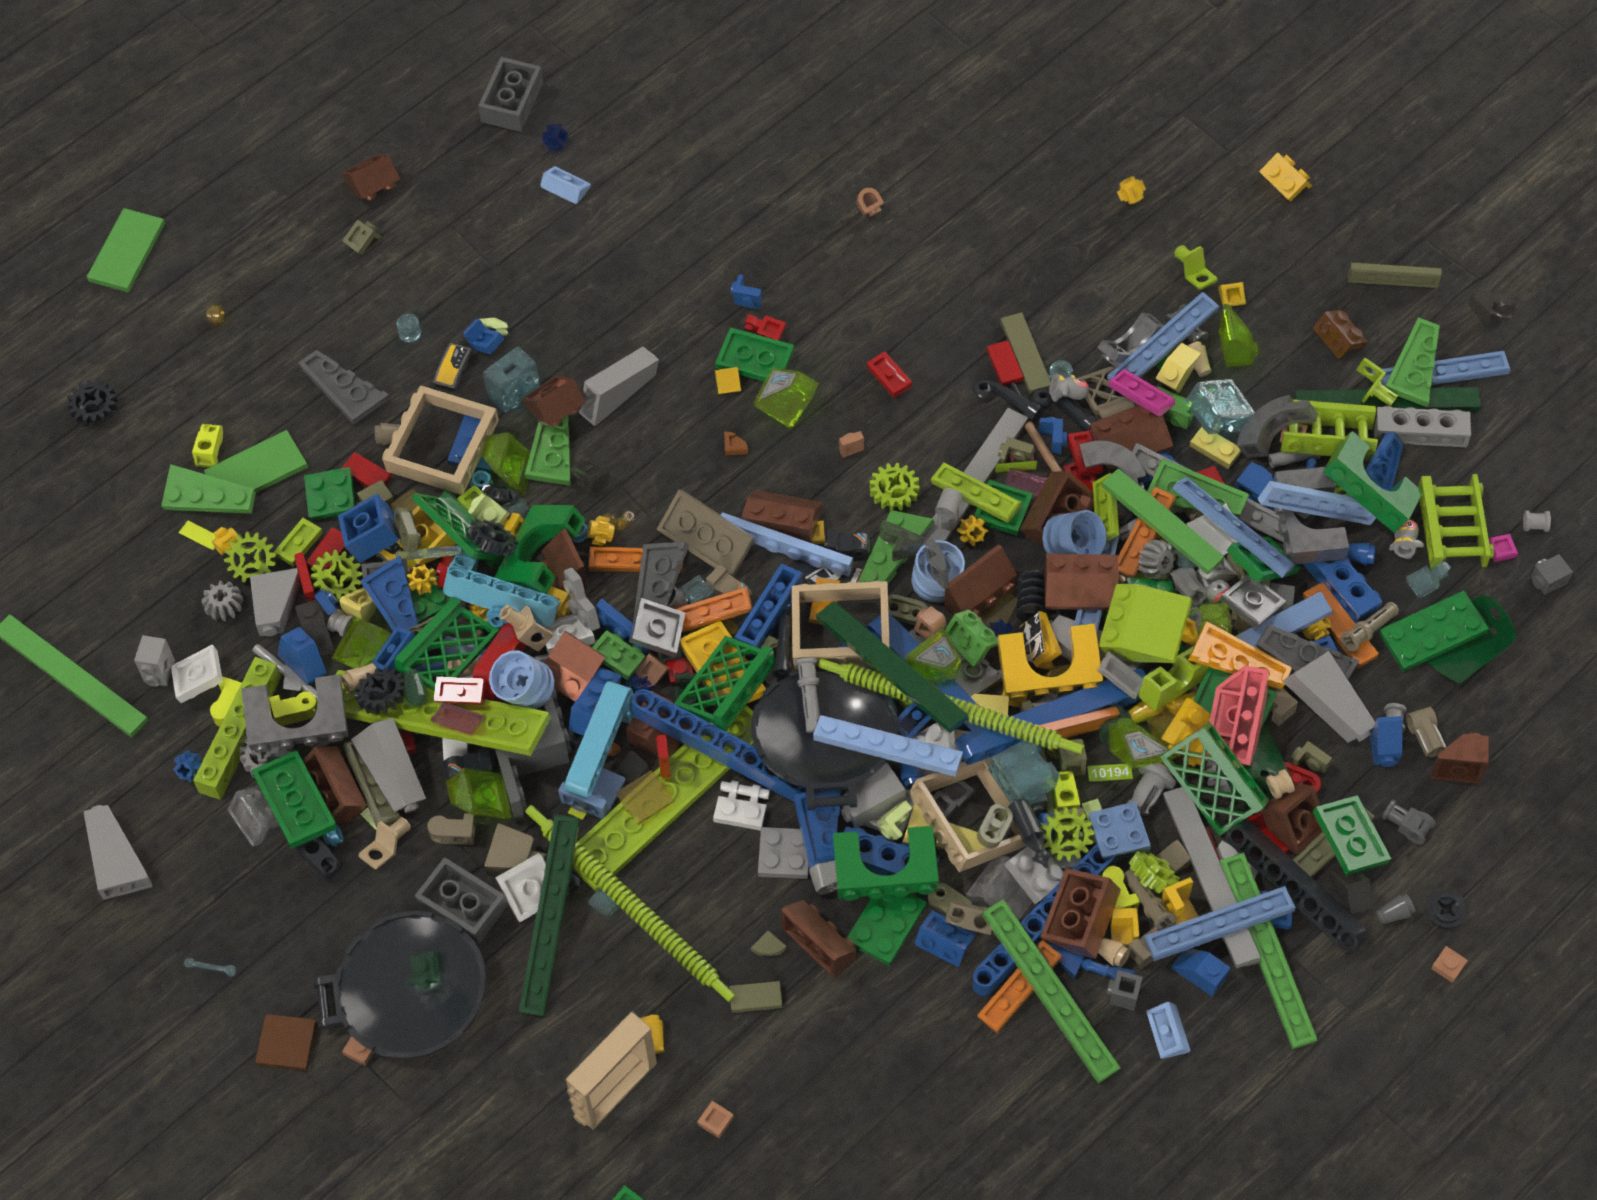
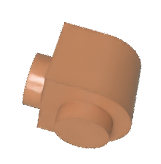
M873 188L863 189L858 194L856 200L863 216L869 214L870 217L881 211L880 206L884 203L879 193Z
M932 606L928 609L923 608L916 616L917 622L914 630L925 639L933 640L946 628V618Z

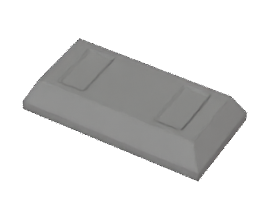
M1108 651L1097 671L1129 697L1136 699L1140 692L1143 678Z

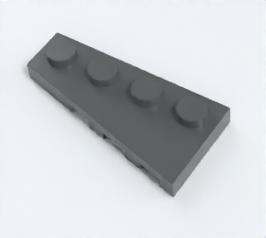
M317 350L298 362L299 367L353 425L390 400L389 394L377 390L373 384L368 381L364 382L356 377L355 373L343 369L339 366V363Z
M1268 625L1255 644L1257 648L1292 667L1291 672L1293 673L1329 651L1348 680L1360 661L1353 657L1350 658L1342 655L1333 649L1330 650L1319 646L1318 643L1299 638L1298 635L1272 625Z
M914 629L909 632L925 650L944 637L942 635L943 632H941L933 640H927ZM947 640L956 659L942 668L970 697L974 694H984L1003 681L1001 670L997 671L989 666L990 663L985 659L982 660L980 665L973 667Z

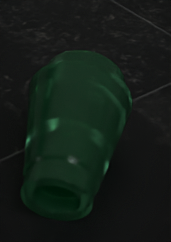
M418 670L404 672L405 702L409 704V707H419L427 704L429 694L418 674Z

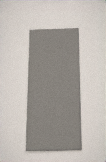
M285 664L283 689L300 691L301 679Z

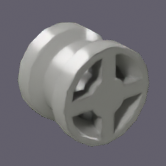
M336 609L328 620L327 629L331 632L337 631L340 636L347 638L355 627L356 617L345 615L344 611Z

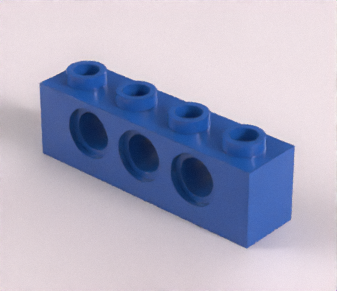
M1347 557L1343 560L1330 561L1331 563L1324 561L1303 563L1319 584L1323 582L1355 624L1359 621L1367 620L1380 610L1382 600L1379 593L1370 588L1361 573H1357Z
M782 563L780 564L737 632L736 640L760 648L769 635L771 637L774 635L780 625V617L783 614H787L792 606V586L803 584L802 572ZM753 654L747 655L753 659L756 657Z
M846 826L844 832L858 831L859 849L862 847L871 849L867 853L860 851L861 861L869 871L877 875L889 876L905 868L909 861L907 844H896L890 842L884 836H873L867 834L861 828ZM891 855L894 859L886 861L882 857ZM936 858V861H937V870H938V869H939V858Z

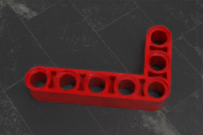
M510 623L504 624L473 671L472 678L484 679L486 681L484 696L486 700L501 702V698L497 697L491 690L489 682L490 671L494 662L502 654L509 651L523 652L527 646L518 640L513 625Z

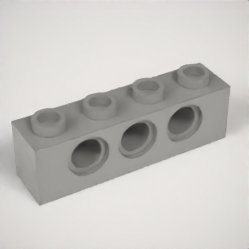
M1377 407L1374 419V439H1378V443H1381L1386 433L1395 432L1402 444L1467 448L1471 437L1470 412H1462L1461 410H1425L1412 407Z

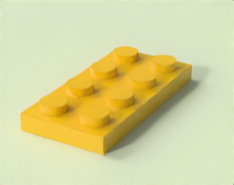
M720 620L680 638L679 646L698 673L725 635L731 637V635ZM728 645L723 654L736 652L737 648ZM742 656L743 661L748 662L745 656ZM740 658L726 661L727 667L741 664ZM723 662L714 664L710 671L713 672L725 668ZM740 670L730 673L731 680L741 677L744 671ZM727 674L713 678L714 684L728 681ZM710 679L702 681L706 687L712 685ZM763 684L759 686L748 703L763 696V692L766 690ZM731 687L718 690V697L727 695L731 691ZM711 692L712 697L716 698L714 692Z

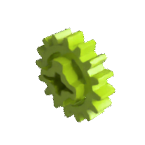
M887 463L885 470L879 467L878 474L873 473L872 480L869 482L870 496L874 497V503L881 502L882 509L890 506V511H893L894 507H898L902 511L903 505L911 507V500H917V494H919L920 490L919 478L915 477V471L908 472L907 465L899 468V463H896L895 467H891Z
M246 532L245 538H242L240 534L236 536L237 543L232 540L229 542L232 549L225 550L227 554H230V557L225 558L224 562L231 563L227 570L231 571L234 569V578L241 575L242 582H245L250 576L272 572L268 567L275 566L276 562L272 561L271 558L275 557L276 553L270 552L274 545H267L265 543L267 541L266 536L261 540L259 539L258 532L255 533L254 537H251L250 533ZM245 542L256 543L254 547H245L244 545H242ZM257 549L254 556L256 562L250 561L244 566L247 558L245 553L250 554ZM262 549L266 553V563L261 559L260 551ZM235 552L240 556V564L238 566L235 562ZM255 567L257 570H259L253 573L245 572L247 568Z
M337 550L333 551L332 556L325 552L323 555L324 560L318 557L316 559L318 565H313L311 568L313 572H316L310 576L311 580H316L313 584V589L319 587L320 590L324 588L326 592L330 590L338 602L341 596L356 591L355 587H360L361 585L358 578L362 577V572H357L360 563L353 564L352 562L355 557L346 558L345 551L341 556L338 555ZM330 563V568L322 571V568ZM334 571L337 573V576H341L339 580H336V576L332 575ZM351 581L347 588L342 589L344 582Z
M1063 806L1061 813L1055 808L1053 809L1055 814L1053 817L1046 815L1049 822L1047 824L1041 823V827L1045 830L1043 832V839H1046L1043 841V847L1047 848L1050 846L1048 852L1051 851L1052 855L1056 852L1058 860H1061L1063 855L1066 856L1067 861H1071V855H1075L1079 859V852L1081 850L1086 853L1088 852L1086 844H1093L1089 836L1095 833L1093 829H1088L1092 822L1090 820L1084 821L1086 818L1084 812L1077 815L1078 810L1075 807L1069 812L1067 807ZM1064 818H1071L1069 821L1066 822L1059 821ZM1081 826L1083 828L1082 839H1080L1078 836V831L1081 829ZM1052 828H1054L1056 832V836L1053 838V842L1051 840ZM1064 830L1070 831L1072 835L1070 837L1064 836L1062 832ZM1065 846H1074L1071 849H1063Z
M1137 851L1129 862L1131 865L1130 869L1135 871L1134 875L1140 878V883L1144 887H1149L1158 893L1163 892L1164 888L1179 882L1180 878L1174 875L1176 872L1170 869V864L1165 859H1160L1151 853L1147 855L1144 851L1141 853Z

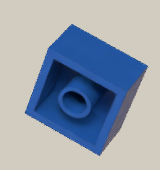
M378 493L338 516L344 546L360 563L399 541L393 510Z

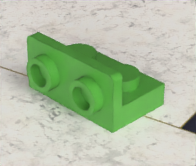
M1157 386L1158 389L1175 398V405L1163 414L1164 420L1169 421L1176 427L1187 429L1199 408V404Z
M970 610L955 614L942 634L973 667L980 665L989 649L998 645L994 632L987 628L979 620L978 616Z
M607 630L592 647L606 656L602 664L620 674L626 680L631 678L645 660V655L640 649L634 646L631 647L618 634H612Z

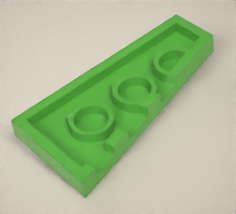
M1418 317L1385 387L1398 394L1399 397L1428 407L1440 325Z
M568 415L562 418L561 423L553 427L542 425L538 422L525 471L526 479L571 486Z
M1165 459L1161 460L1147 491L1150 495L1154 487L1176 496V501L1172 507L1199 511L1173 489L1178 481L1188 477L1221 505L1227 504L1233 515L1240 517L1248 500V493Z
M170 464L161 506L164 510L252 514L256 492L253 488Z
M891 510L857 583L887 581L888 585L897 574L896 570L900 564L905 563L910 557L909 553L914 546H918L923 540L925 532L928 529L931 530L935 525L934 520Z

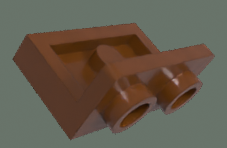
M1342 310L1324 312L1313 327L1315 332L1338 359H1343L1349 350L1364 348L1368 343L1362 331L1351 322L1349 316Z

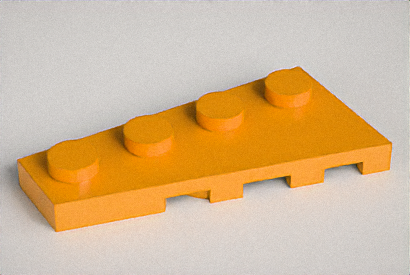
M1209 622L1204 624L1188 659L1230 674H1235L1243 666L1268 669V686L1280 690L1285 685L1283 680L1289 676L1292 667Z

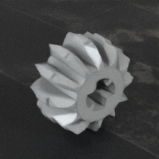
M1156 539L1150 540L1148 544H1144L1143 551H1139L1141 556L1137 560L1140 563L1138 570L1142 571L1143 576L1150 579L1163 580L1165 576H1170V569L1174 568L1173 562L1176 560L1173 556L1175 549L1171 548V544Z
M219 581L218 586L210 584L211 590H204V598H202L204 610L215 621L220 617L223 621H226L227 616L235 618L234 612H241L240 604L243 603V597L240 595L239 588L237 586L233 587L230 581L225 585L222 581Z

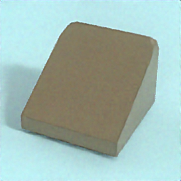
M1178 840L1171 843L1156 856L1160 859H1165L1170 864V869L1176 873L1190 866L1191 863L1190 855Z

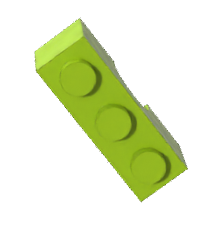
M1194 646L1177 656L1175 664L1170 671L1166 672L1160 666L1144 676L1138 697L1154 711H1157L1202 682L1208 666L1188 660Z

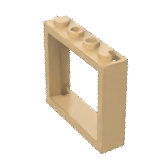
M420 385L417 393L412 395L408 411H405L402 415L399 429L393 433L389 449L386 448L383 453L382 461H384L386 472L463 495L499 422L496 408ZM425 403L481 419L454 475L398 458Z
M887 581L824 583L816 585L801 584L792 586L794 671L798 670L795 660L808 657L817 658L815 666H819L820 660L825 659L840 665L852 663L854 666H860V668L872 667L849 647L800 649V602L881 599L882 642L890 648Z
M991 757L970 765L965 764V762L960 763L956 777L935 772L916 779L909 792L912 801L921 810L925 822L930 826L933 825L937 841L942 844L950 862L955 865L959 872L1027 846L1023 843L1012 820L1009 826L1016 836L1001 841L995 848L985 847L968 854L930 794L931 791L978 775L995 804H1003L1008 807L1018 798Z
M633 1012L566 1079L567 1092L572 1103L571 1109L575 1114L573 1117L579 1124L588 1125L592 1130L657 1064L651 1028Z

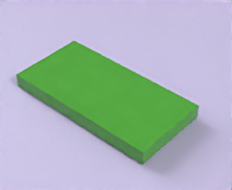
M123 208L87 276L88 281L129 292L165 225L164 219Z
M285 430L205 469L204 472L205 475L253 488L257 493L308 468L288 431Z

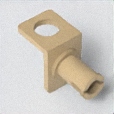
M509 605L502 608L499 615L501 619L513 625L519 641L536 651H540L553 637L551 631L535 622L530 607L525 606L520 612ZM540 632L544 635L543 639L539 642L531 641V636L534 633Z
M402 817L390 827L382 821L378 822L375 841L359 853V857L374 869L381 867L396 854L397 840L410 830L409 822ZM376 850L381 852L383 857L379 860H373L368 854Z

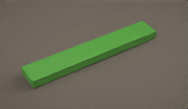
M1119 468L1103 482L1102 487L1207 575L1224 560V556Z

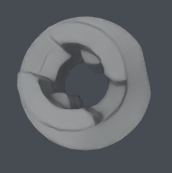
M1144 759L1139 767V772L1143 777L1134 790L1132 799L1128 800L1127 803L1136 802L1139 813L1148 816L1151 806L1156 803L1164 788L1172 790L1176 781L1173 778L1172 772L1167 767L1158 762Z

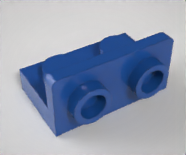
M932 910L920 926L915 945L959 967L965 952L975 940L977 933L947 923L945 916Z

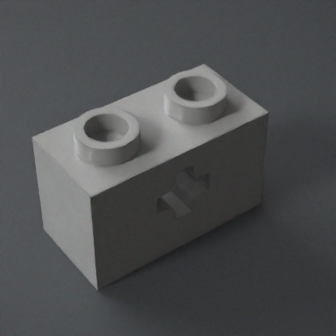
M142 635L134 659L142 679L150 686H167L172 673L171 666L175 664V659L166 639Z

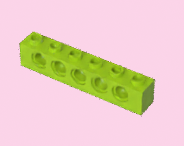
M257 657L254 658L193 780L199 793L219 800L222 799L240 763V756H242L240 747H246L243 741L247 739L241 688L266 685L269 697H272L281 679L276 663Z

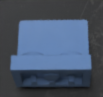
M602 768L589 798L564 790L565 783L562 782L558 790L560 801L587 814L603 819L609 814L625 783V777Z
M1136 802L1089 813L1088 817L1092 822L1091 826L1094 830L1102 858L1137 851L1140 853L1144 851L1149 855L1151 845Z

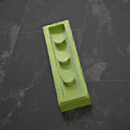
M943 463L931 478L932 484L941 489L951 488L957 490L962 494V499L1007 523L1011 521L1021 508L1020 501L946 463Z

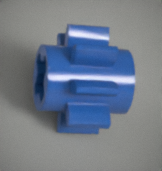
M187 750L174 759L177 765L173 770L179 779H188L189 782H192L203 762L202 758L199 756V753H190Z

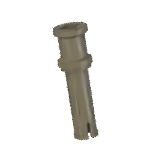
M1388 602L1367 620L1354 624L1352 630L1346 631L1341 635L1343 646L1349 651L1359 649L1362 642H1367L1372 638L1373 632L1398 615L1399 609L1397 605L1393 602Z
M1131 869L1124 873V882H1126L1134 894H1137L1139 901L1144 906L1145 915L1152 918L1157 931L1173 926L1176 922V917L1173 913L1168 912L1164 901L1156 898L1149 887H1144L1140 883V878L1134 875L1135 871Z

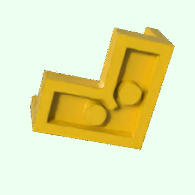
M1191 877L1164 888L1162 900L1168 912L1173 913L1176 917L1174 925L1199 917L1189 900L1193 885Z

